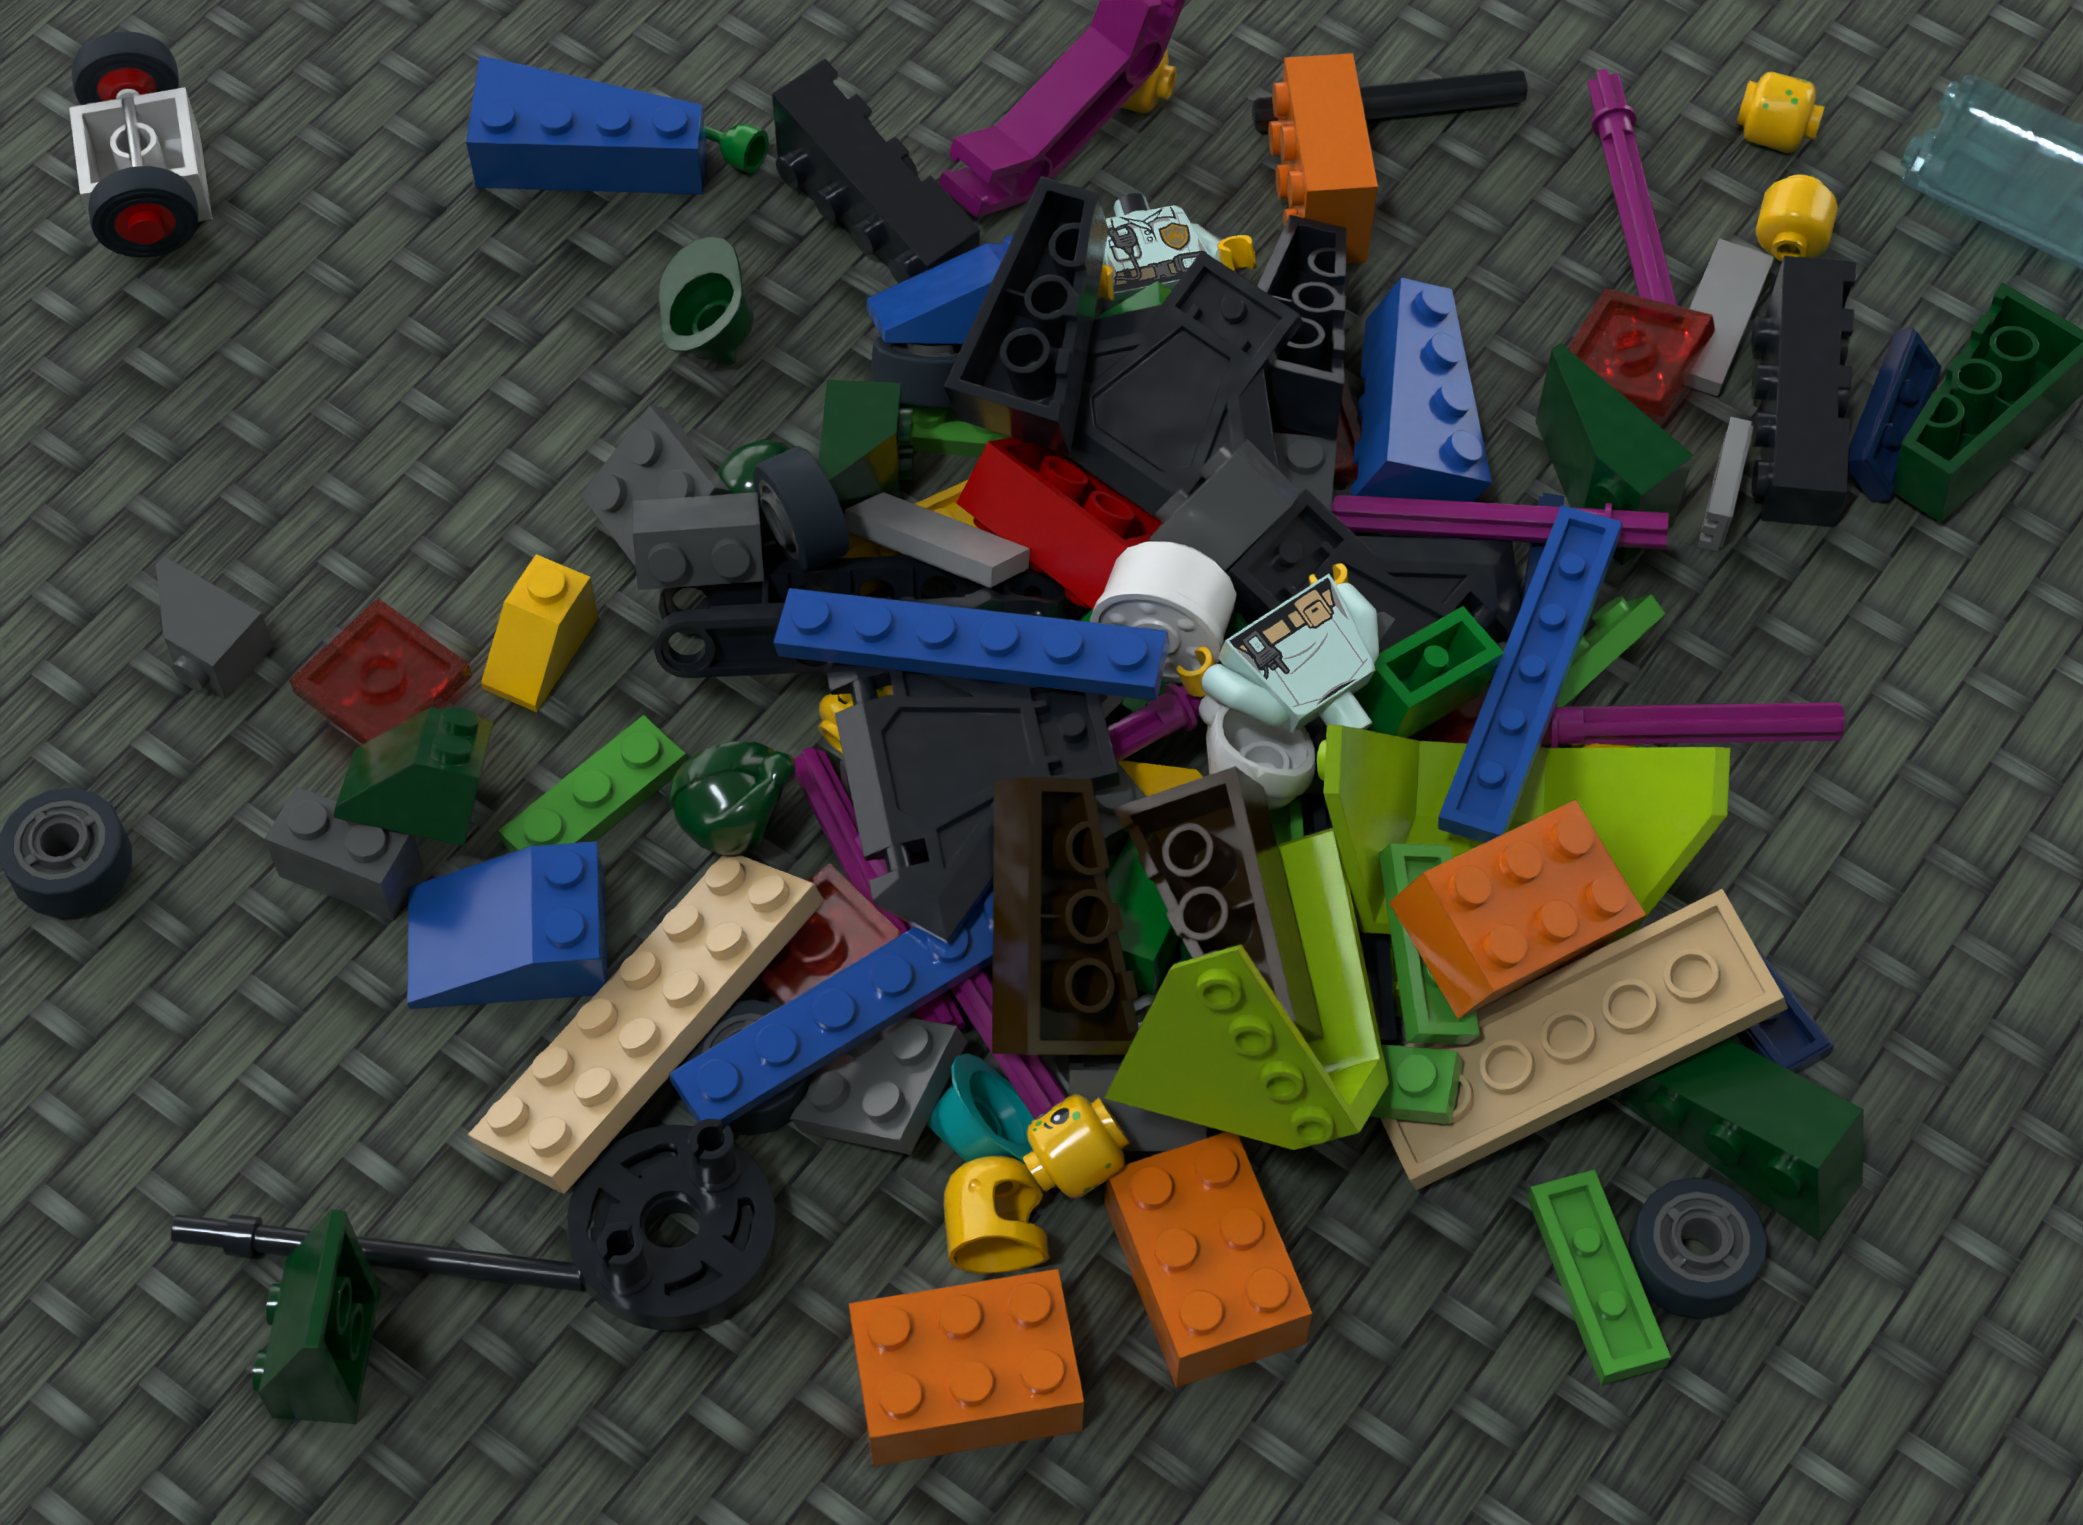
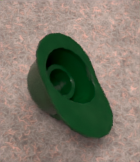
M708 236L691 242L678 251L669 262L660 280L659 288L664 344L674 352H690L699 359H718L726 365L734 364L736 362L737 347L747 338L754 322L751 304L743 290L740 263L735 248L723 238Z

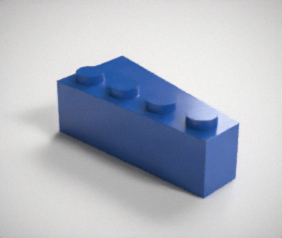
M479 56L466 140L476 188L703 194L707 143L702 105L486 56Z
M1401 277L1365 320L1361 376L1366 379L1365 393L1358 400L1357 417L1362 419L1361 438L1355 444L1353 463L1358 465V477L1351 485L1350 496L1474 502L1492 483L1453 292L1449 288Z

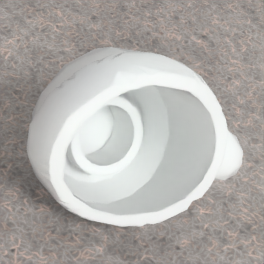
M1206 695L1201 700L1199 714L1204 723L1208 725L1206 744L1209 775L1236 766L1263 786L1269 810L1282 808L1306 791L1315 773V749L1310 735L1304 726L1292 733L1282 724L1267 725L1227 707L1209 695Z

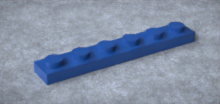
M1561 505L1507 641L1504 654L1498 664L1439 814L1438 830L1481 843H1486L1508 832L1619 542L1622 521Z
M792 588L788 590L773 642L778 656L1156 701L1170 645L1168 633L1165 630Z
M993 883L949 944L914 926L670 1072L671 1083L697 1123L708 1118L719 1119L722 1121L721 1127H724L993 964Z

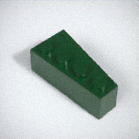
M2002 282L1994 294L1992 304L1985 316L1981 315L1972 329L1970 340L1960 355H1956L1948 367L1946 378L1940 388L1932 393L1902 441L1893 483L1895 487L1893 492L1939 522L1947 518L2083 395V329Z
M1729 1038L1608 1096V1098L1617 1100L1817 1241L1821 1240L1863 1184L1864 1109Z

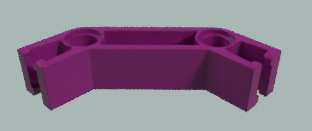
M1100 0L1091 26L995 126L954 138L949 152L950 157L955 162L962 161L967 167L955 172L951 170L943 171L938 184L976 218L1030 200L1040 177L1053 179L1157 69L1165 54L1185 0Z

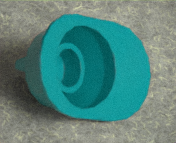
M968 1053L955 1057L951 1066L953 1084L936 1103L927 1121L928 1127L966 1162L985 1156H1005L1018 1158L1024 1162L1022 1157L1033 1150L1027 1138V1128L1034 1118L1010 1081L1003 1078L981 1058Z

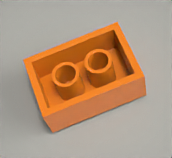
M1353 53L1284 58L1282 82H1274L1272 87L1274 116L1278 117V121H1270L1268 130L1271 156L1280 155L1282 164L1276 166L1277 196L1279 200L1287 199L1289 209H1284L1283 229L1290 215L1347 228L1346 264L1367 262L1378 184Z
M1577 800L1423 872L1389 902L1457 1019L1600 948L1646 915Z
M1224 1132L1126 1164L1120 1172L1105 1181V1208L1176 1388L1306 1344L1313 1313L1237 1134Z
M1058 1269L849 1303L853 1343L873 1467L1083 1431L1084 1399Z

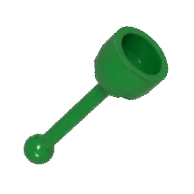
M737 124L731 127L729 131L722 133L705 126L706 139L720 144L723 159L733 168L752 174L764 162L769 147V137L766 131L752 125Z

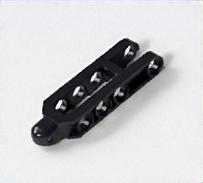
M907 555L838 558L807 573L800 572L790 561L763 562L764 581L689 586L690 588L702 591L706 595L708 603L702 609L681 610L675 605L673 601L675 593L688 587L661 588L659 612L662 622L657 626L654 653L657 662L666 672L682 678L827 672L834 663L778 656L773 643L789 588L800 589V587L810 582L823 583L828 586L832 593L861 596L859 589L864 583L873 579H881L890 583L894 588V594L890 600L1064 619L1065 594L1053 581L1034 572H1021L988 588ZM942 576L952 580L956 585V590L949 598L929 599L922 593L921 587L931 577ZM1030 586H1036L1041 590V595L1039 598L1024 596V591ZM677 632L691 635L699 634L704 640L705 645L696 654L683 655L673 650L669 644V639Z

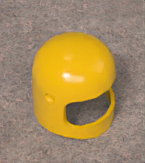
M985 1156L964 1163L952 1173L944 1191L943 1204L948 1259L952 1266L964 1272L989 1274L1023 1270L1045 1263L1050 1258L1048 1237L1044 1229L1029 1223L1030 1214L1040 1203L1043 1193L1040 1185L1025 1163L1005 1156Z

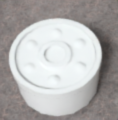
M1144 542L1128 547L1116 559L1104 593L1095 604L1090 622L1167 631L1170 645L1162 681L1178 683L1181 682L1176 671L1178 665L1187 671L1198 670L1202 667L1194 652L1200 646L1207 647L1211 651L1216 664H1218V656L1224 645L1223 638L1234 609L1236 592L1230 577L1213 559L1200 551L1174 542Z

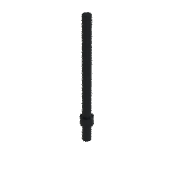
M176 1214L171 1227L172 1242L223 1248L225 1255L254 1259L258 1252L289 1256L312 1230L263 1225L261 1217L231 1214L228 1220ZM357 1236L370 1266L580 1292L584 1288L573 1262Z

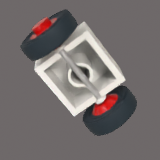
M127 31L98 36L79 49L74 57L71 71L74 93L80 103V106L69 107L80 196L96 239L107 249L124 256L139 258L168 254L181 248L193 237L199 221L212 219L200 133L185 87L179 88L176 61L171 51L161 41L146 34Z

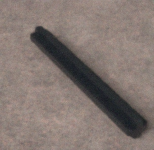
M1520 69L1360 87L1365 120L1518 104L1526 100L1528 91L1525 73ZM1272 96L1257 98L1253 101L1252 120L1256 131L1266 132L1269 130L1270 121H1278V117L1274 116Z

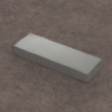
M1719 238L1666 362L1662 378L1717 397L1719 396L1771 270L1774 256Z
M884 492L845 509L844 517L849 533L988 588L1023 572L1029 567L1030 548Z

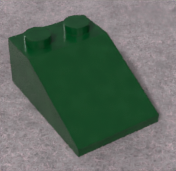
M1560 342L1551 350L1535 422L1570 507L1605 509L1606 503H1612V510L1669 513V530L1673 527L1694 455ZM1616 547L1613 558L1623 566L1643 549Z
M331 1209L286 1259L281 1283H273L269 1290L266 1318L268 1325L272 1326L268 1349H260L257 1352L253 1366L252 1385L254 1392H258L272 1418L356 1424L381 1290L345 1210Z

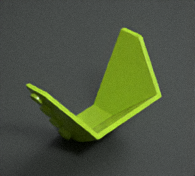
M1327 724L1326 740L1320 743L1318 749L1317 770L1320 779L1324 781V797L1362 933L1391 934L1379 852L1390 843L1450 846L1452 858L1484 844L1438 830L1439 814L1467 744L1418 741L1344 725ZM1540 748L1508 832L1577 800L1646 914L1616 938L1605 944L1607 946L1637 930L1727 817L1730 748Z
M1333 828L1277 844L1323 1038L1309 1043L1305 1041L1243 946H1234L1174 964L1169 969L1104 1099L1292 1150L1360 1133L1387 1088L1389 1080L1350 887Z

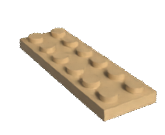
M722 855L469 1132L468 1136L479 1151L565 1194L670 1076V1072L679 1066L822 905L824 899L815 884L741 855Z
M1720 889L1476 1010L1480 1035L1468 1044L1409 1043L1405 1045L1406 1047L1458 1051L1463 1063L1452 1124L1380 1119L1415 1190H1418L1788 1009L1784 996L1724 890Z

